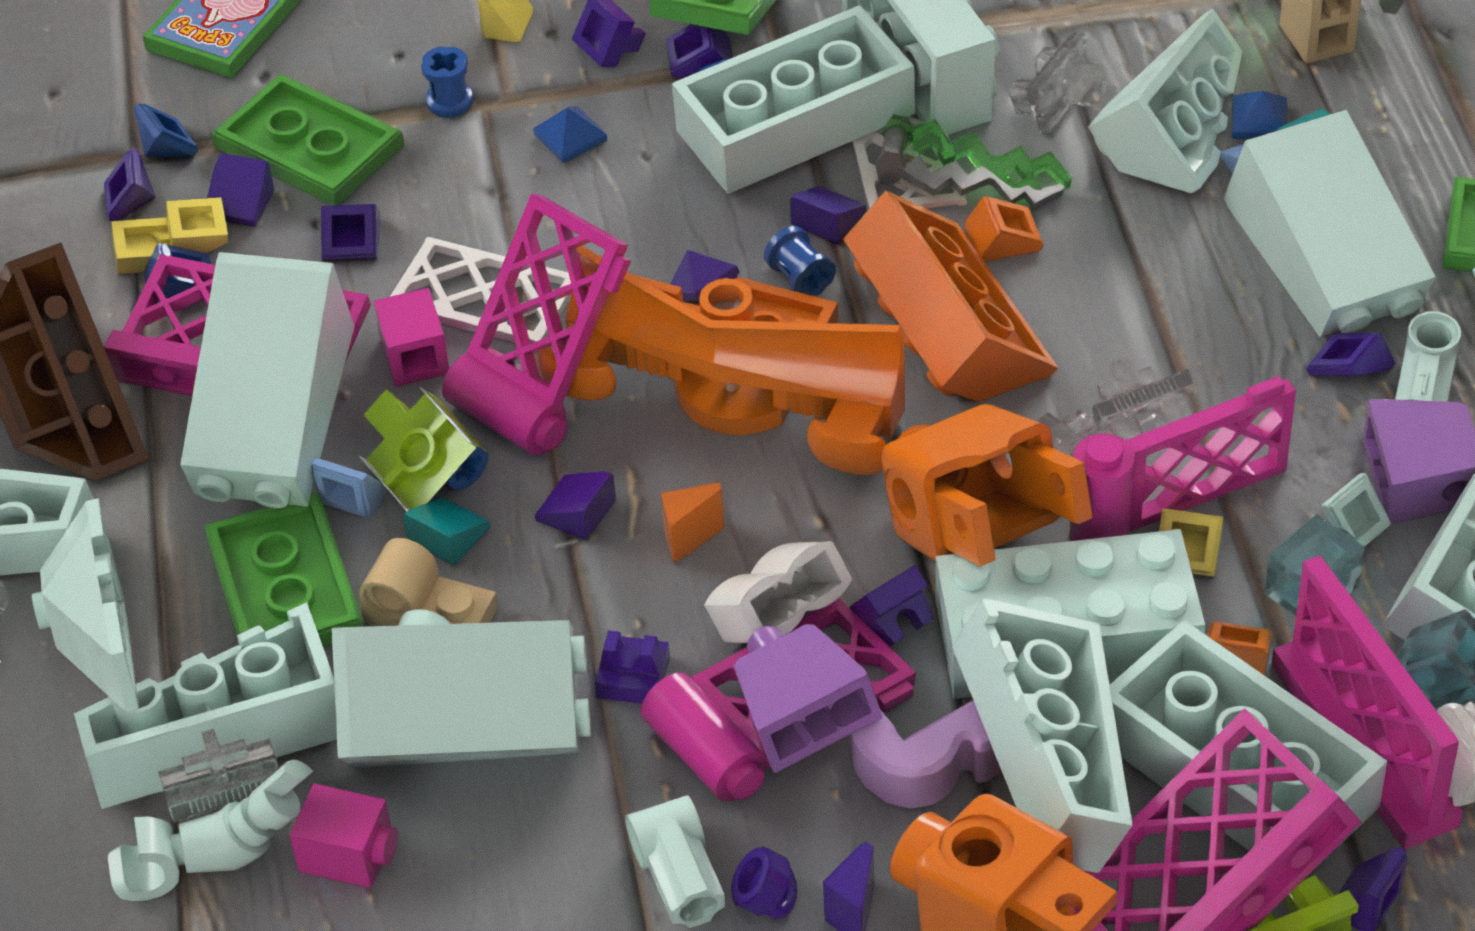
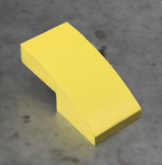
M221 197L166 201L167 217L111 221L117 275L143 272L158 243L202 253L211 252L228 243V232Z

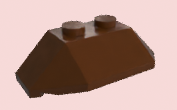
M60 242L5 263L0 273V415L14 449L89 480L96 481L147 461L149 457L68 257Z

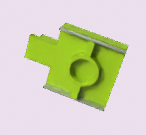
M421 387L420 389L425 394L411 409L404 402L397 399L391 391L386 389L364 413V416L383 436L384 440L367 459L359 457L406 511L427 504L477 446L486 451L438 397Z

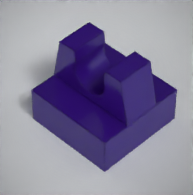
M587 0L572 40L600 66L616 67L622 53L639 51L646 33L640 28H633L635 21L612 0Z
M916 565L869 592L849 607L889 647L905 637L896 622L898 614L907 616L916 630L934 619L923 593V589L928 585Z
M608 630L595 680L596 697L642 704L653 686L665 678L670 660L669 642L658 641L657 636L644 635V639L621 636V633L618 631Z

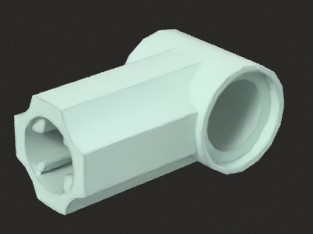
M1428 311L1418 314L1411 320L1408 326L1404 358L1395 400L1448 402L1461 340V327L1454 318L1445 313Z
M686 795L625 816L627 832L636 859L642 870H650L672 924H684L692 928L711 921L713 915L725 907V896L705 851L706 843L702 825L691 798Z

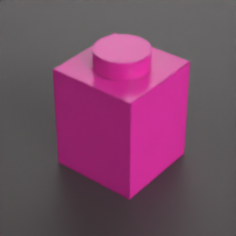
M429 288L374 300L380 340L394 386L397 387L446 375L449 370L445 338Z
M313 783L289 834L299 872L367 888L372 887L381 865L388 866L392 861L398 840L397 829L391 827L386 799Z

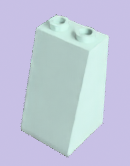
M1347 110L1244 142L1225 193L1224 201L1319 337L1339 331L1341 334L1355 333L1368 326L1373 320L1392 315L1393 318H1402L1414 313L1424 304V299L1436 276Z
M218 253L180 464L193 494L214 502H226L233 498L256 501L270 508H284L287 505L308 507L315 481L311 463L315 457L320 459L355 327L333 263Z
M569 620L332 628L338 758L353 768L580 753L579 737L591 736L588 698L577 699L576 674L587 673L585 636H573V627Z

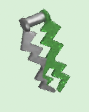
M895 114L892 115L883 129V146L875 164L880 183L893 185L903 177L932 196L949 184L961 196L983 186L991 185L1005 201L1015 204L1024 198L1032 209L1061 197L1064 188H1069L1072 177L1051 151L1030 160L1021 145L1001 156H993L975 131L950 141L936 119L912 126L907 117ZM912 143L919 156L906 163L903 152ZM929 148H932L944 166L932 173L920 157ZM965 156H968L977 168L968 175H966L956 161ZM1014 171L1023 179L1015 184L1008 176V174ZM1047 171L1059 184L1038 189L1034 176Z

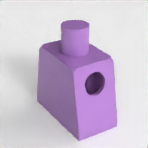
M1392 399L1368 400L1363 442L1379 500L1391 524L1451 511L1475 473V428L1468 407L1461 402Z
M805 624L784 636L774 626L759 628L748 640L747 649L749 654L737 659L734 665L754 725L774 773L882 718L875 693L865 669L815 625Z

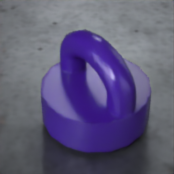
M762 846L750 851L739 863L733 875L731 895L735 905L757 916L767 915L774 919H782L794 909L797 899V881L788 859Z

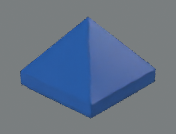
M1265 91L1233 95L1232 138H1256L1275 132L1277 128L1287 124V97Z
M138 103L135 106L134 112L145 157L195 156L198 152L197 145L177 118L144 103Z
M578 106L567 107L533 128L534 135L562 163L607 141V134Z

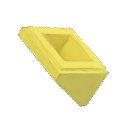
M478 0L481 29L484 38L509 42H520L533 15V7L529 0Z
M1162 508L1159 531L1181 529L1192 574L1214 578L1223 530V517Z

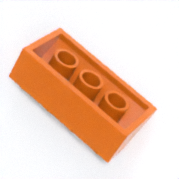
M885 190L843 239L856 258L853 262L855 269L863 278L874 285L880 294L877 298L878 304L902 326L906 346L923 359L929 368V371L926 373L927 378L943 394L953 396L956 393L980 402L1050 377L1058 369L1054 360L957 222Z

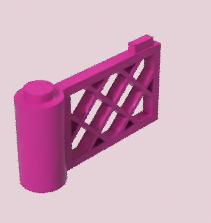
M531 194L467 353L460 356L451 365L444 378L442 396L445 401L529 454L537 456L555 449L562 442L567 431L566 410L562 405L607 295L609 291L611 293H618L631 260L624 257L628 244L543 195ZM544 214L554 220L560 244L541 252L536 232ZM572 231L579 234V236L574 237ZM592 242L605 249L596 273L585 277L577 248ZM563 254L571 283L552 291L544 262ZM531 268L538 297L520 304L515 283L520 272ZM574 293L579 315L573 327L563 330L555 301ZM541 307L549 336L530 343L523 314ZM509 320L517 349L503 355L490 347L498 325ZM550 346L553 348L557 362V368L551 383L540 377L534 353ZM520 359L521 365L515 361Z
M1277 376L1247 388L1246 394L1127 440L1113 434L1103 433L1090 435L1081 440L1074 449L1073 457L1084 462L1093 518L1080 524L1070 521V540L1076 541L1129 535L1133 530L1161 520L1162 508L1184 511L1286 471L1296 389L1287 378L1282 380ZM1273 407L1257 426L1251 424L1262 411ZM1220 428L1205 446L1198 444L1209 431ZM1240 434L1246 436L1229 456L1223 454ZM1264 444L1269 446L1268 455L1248 462ZM1168 448L1151 467L1145 465L1147 455ZM1187 455L1193 457L1177 476L1170 474ZM1211 465L1218 466L1207 479L1195 483ZM1159 485L1165 487L1155 499L1143 503Z
M840 598L824 608L814 610L803 616L798 625L793 629L795 630L805 624L815 625L822 630L836 622L851 637L850 645L836 643L858 664L881 666L889 674V676L878 682L870 681L879 708L883 712L913 696L916 672ZM747 647L691 678L685 673H674L666 676L647 693L640 709L643 720L721 801L743 800L753 795L764 781L765 769L770 767L746 700L744 698L724 696L716 688L729 680L739 681L734 665L737 659L749 654Z

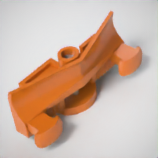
M584 246L578 247L577 251L584 276L587 277L596 273L602 257ZM626 272L618 293H611L609 291L566 396L591 401L607 399L615 392L617 383L613 369L608 362L621 366L626 365L628 370L636 367L638 372L646 370L649 375L657 373L659 378L668 376L669 379H673L675 395L683 411L693 421L708 430L728 435L760 433L782 425L791 409L793 414L802 412L804 417L813 415L815 418L809 422L807 441L810 451L821 463L835 470L855 475H872L883 470L881 452L887 443L879 435L891 438L905 411V337L901 325L836 323L838 320V302L742 277L718 279L707 284L700 293V306L683 302L682 287L633 275L629 272ZM574 293L571 294L565 318L566 329L574 326L579 315ZM548 347L538 352L537 367L541 377L551 383L557 368V362L553 348ZM824 418L825 422L819 421L818 419Z

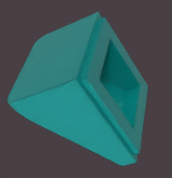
M444 497L412 508L403 516L407 539L419 543L431 554L453 565H456L491 527L489 520Z

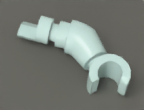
M294 759L287 761L253 790L248 798L243 799L240 803H228L215 813L179 824L180 833L174 834L170 823L162 819L148 816L134 817L138 846L122 844L108 854L111 885L115 893L124 900L147 901L165 895L179 882V866L185 865L187 873L232 871L252 863L268 850L270 839L276 834L277 830L284 828L300 813V802L293 789L308 777L313 770L301 761Z

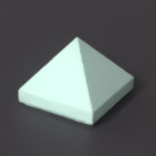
M1366 473L1357 475L1321 505L1346 557H1353L1391 525Z

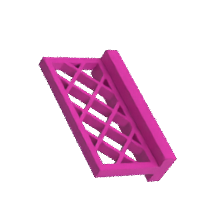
M162 254L159 255L123 330L112 329L104 345L117 381L193 396L201 347L193 346L190 339L204 333L207 315L181 326L174 313L201 300H204L208 307L215 265ZM169 275L192 279L195 284L194 287L168 299L165 298L162 292ZM342 290L355 326L346 357L347 360L371 303L367 294ZM166 316L174 328L173 331L157 338L141 335L146 325Z
M1318 555L1303 561L1293 641L1273 649L1272 666L1297 699L1388 761L1380 807L1376 812L1403 849H1408L1460 827L1463 811L1460 806L1453 805L1452 797H1448L1459 740L1323 558Z
M1244 708L1132 819L1133 826L1101 871L1095 873L1083 870L1099 881L1119 880L1116 910H1111L1092 931H1109L1105 926L1106 924H1115L1114 931H1129L1130 923L1159 922V931L1251 930L1289 895L1362 821L1325 782L1309 770ZM1251 733L1261 742L1260 768L1230 770L1231 752ZM1275 757L1280 762H1282L1285 765V767H1274ZM1300 780L1311 790L1291 810L1271 812L1273 782ZM1259 783L1257 813L1226 815L1228 785ZM1214 786L1212 816L1182 817L1184 798L1194 788ZM1256 827L1255 845L1243 858L1223 859L1225 829ZM1211 830L1209 860L1179 862L1181 832ZM1166 833L1164 863L1135 864L1136 846L1148 834ZM1207 875L1206 894L1194 906L1175 907L1178 876ZM1163 877L1160 908L1131 909L1134 879ZM1075 907V915H1076L1077 913H1079V912L1081 911V910H1080L1079 908H1077V907Z

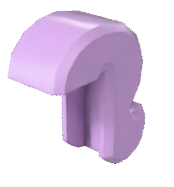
M974 701L965 704L905 739L899 736L894 725L882 711L881 719L850 734L851 760L855 773L867 789L888 804L910 809L933 805L951 793L960 772L963 770L971 771L974 780L978 783L987 782L1001 772Z

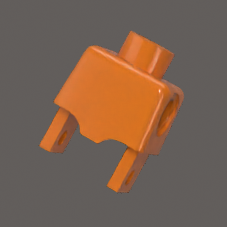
M981 404L932 425L921 424L912 426L901 433L898 439L885 445L881 452V463L894 531L902 541L936 562V556L957 554L981 567L996 560L994 548L1052 524L1060 516L1076 524L1093 518L1084 462L1054 449L1051 431L1047 425L994 405ZM1006 453L1010 455L1012 466L1005 456Z
M982 794L973 799L952 822L932 811L922 814L903 833L891 859L890 874L892 879L917 894L920 931H1092L1117 904L1116 890L1073 865V846L1070 836L990 794ZM1075 907H1077V908H1079V909L1081 910V911H1080L1079 913H1077L1076 915H1075Z

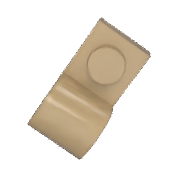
M405 538L390 539L385 544L359 591L363 621L378 626H398L401 617L406 612L414 609L435 612L443 616L451 624L490 623L498 609L495 591L440 577L434 556L419 543Z

